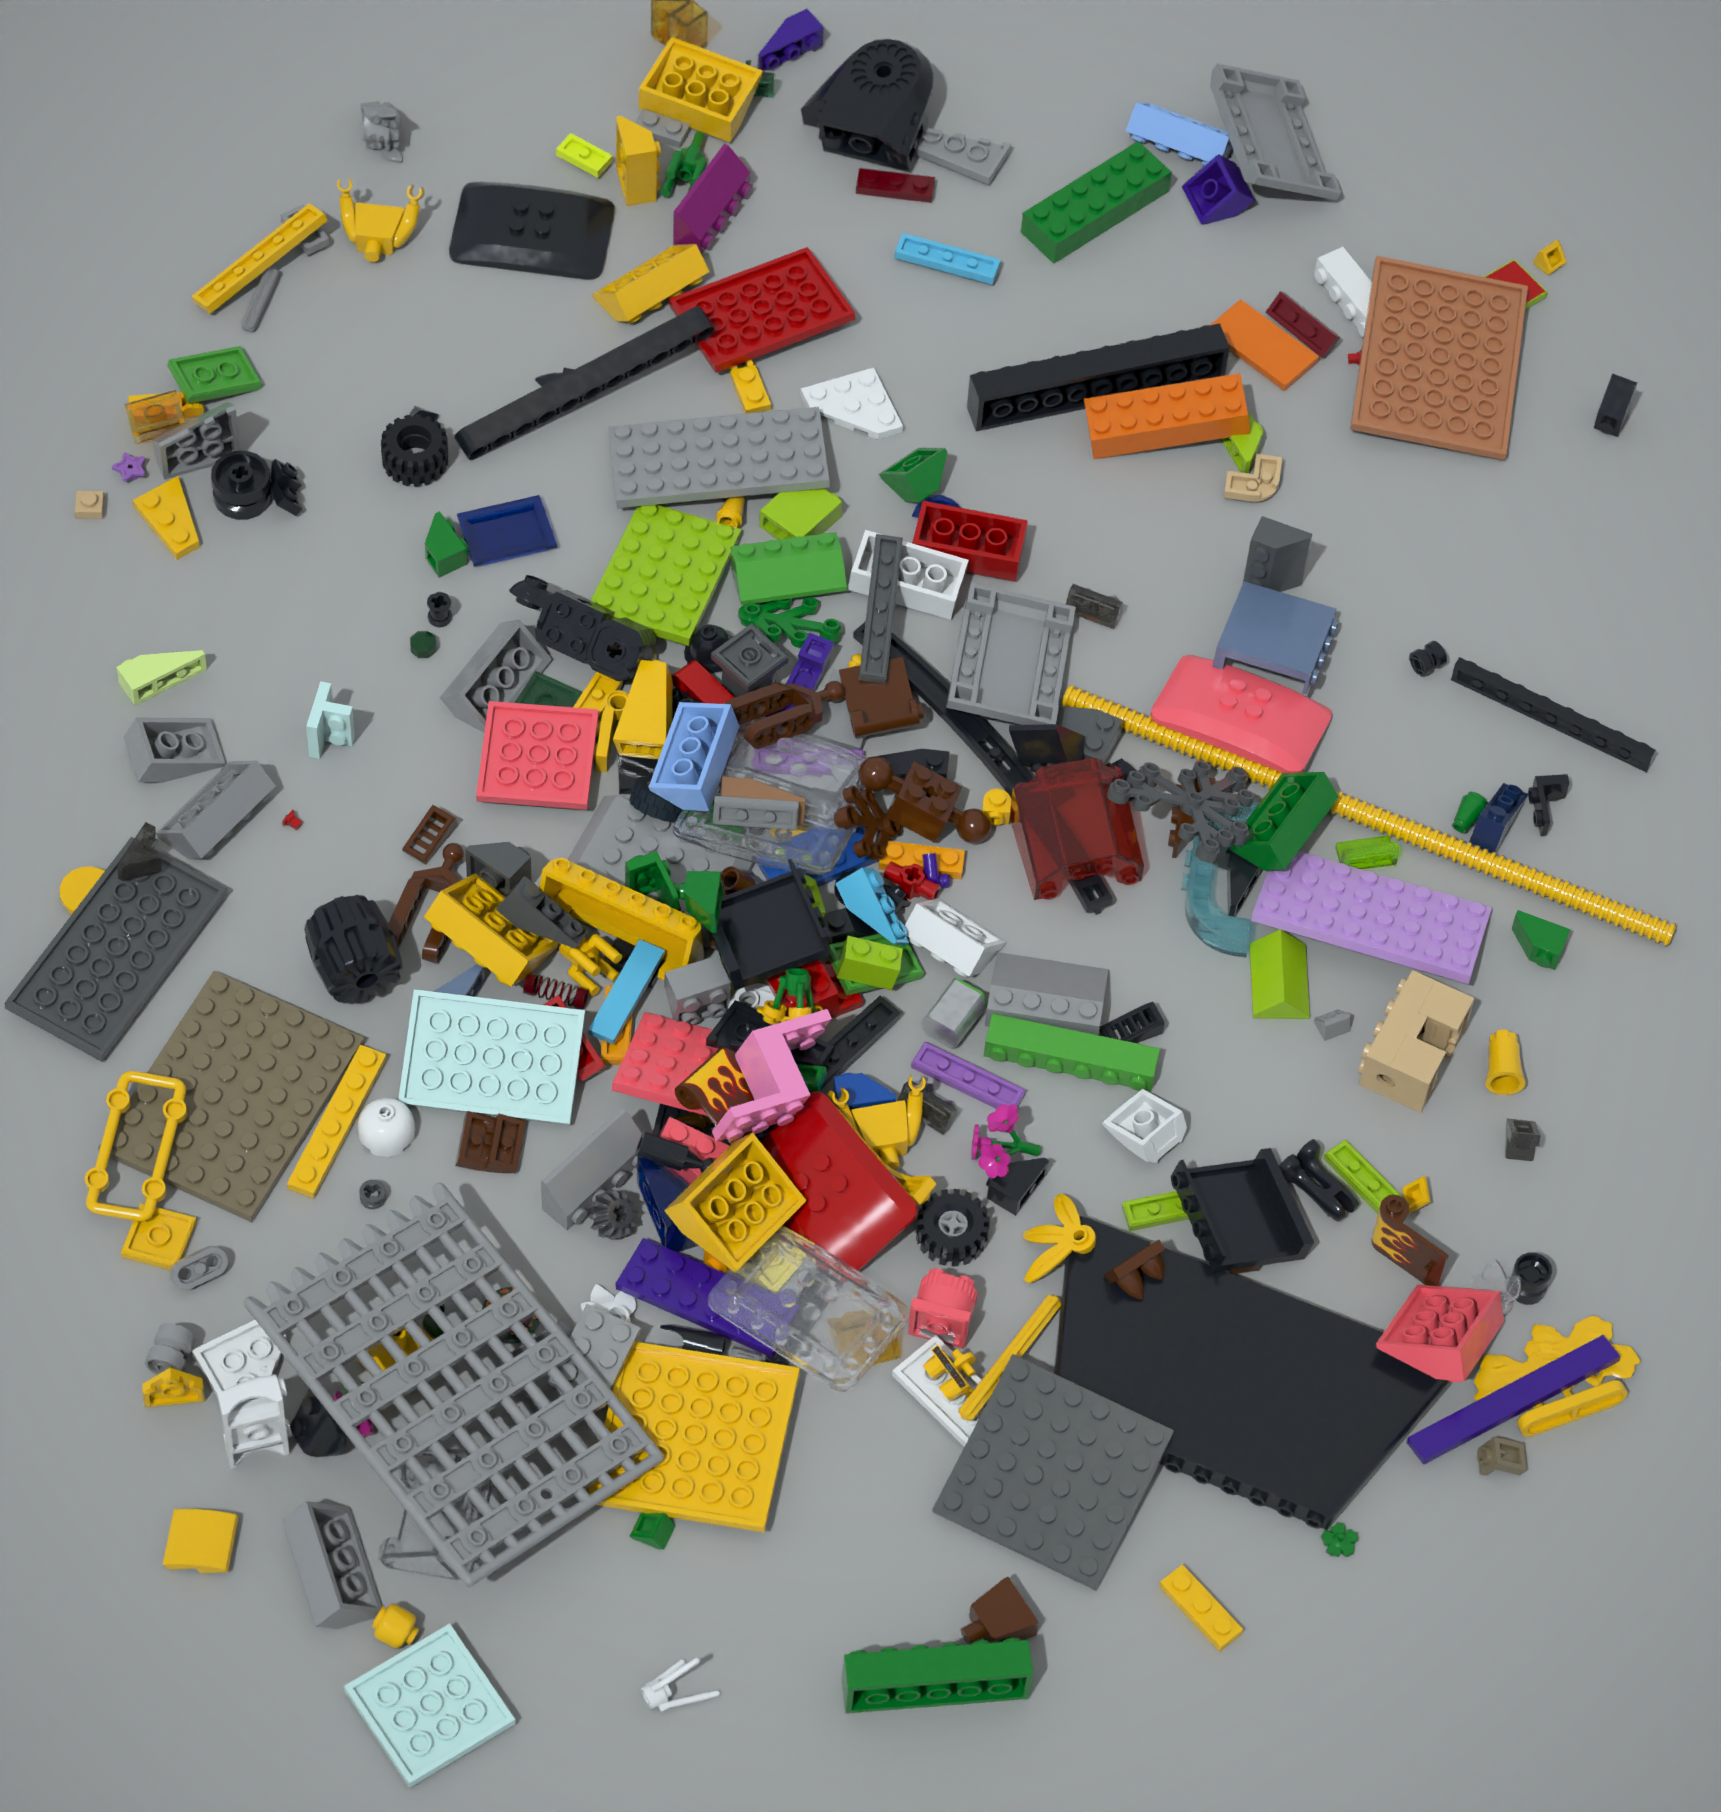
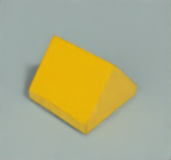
M1559 240L1553 241L1540 250L1533 261L1547 275H1550L1567 263Z

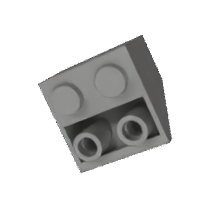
M718 955L665 972L664 988L672 1018L676 1022L683 1021L695 1025L701 1020L710 1017L718 1018L727 1012L730 1002L731 982Z

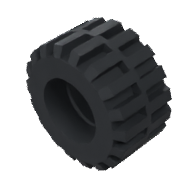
M410 414L404 415V419L398 417L394 420V424L389 423L386 426V431L382 433V465L386 470V474L392 476L395 482L402 481V485L405 486L414 484V487L420 486L421 483L428 485L431 484L432 479L438 480L440 474H444L449 461L448 438L446 437L445 429L441 428V424L438 421L432 422L431 417L422 418L420 414H416L415 417H410ZM411 448H420L424 450L418 453L406 452V450Z

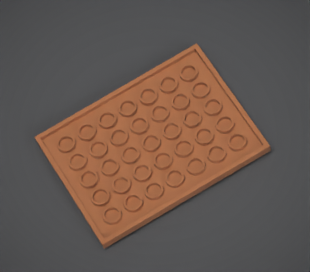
M1376 255L1350 430L1505 460L1528 286Z

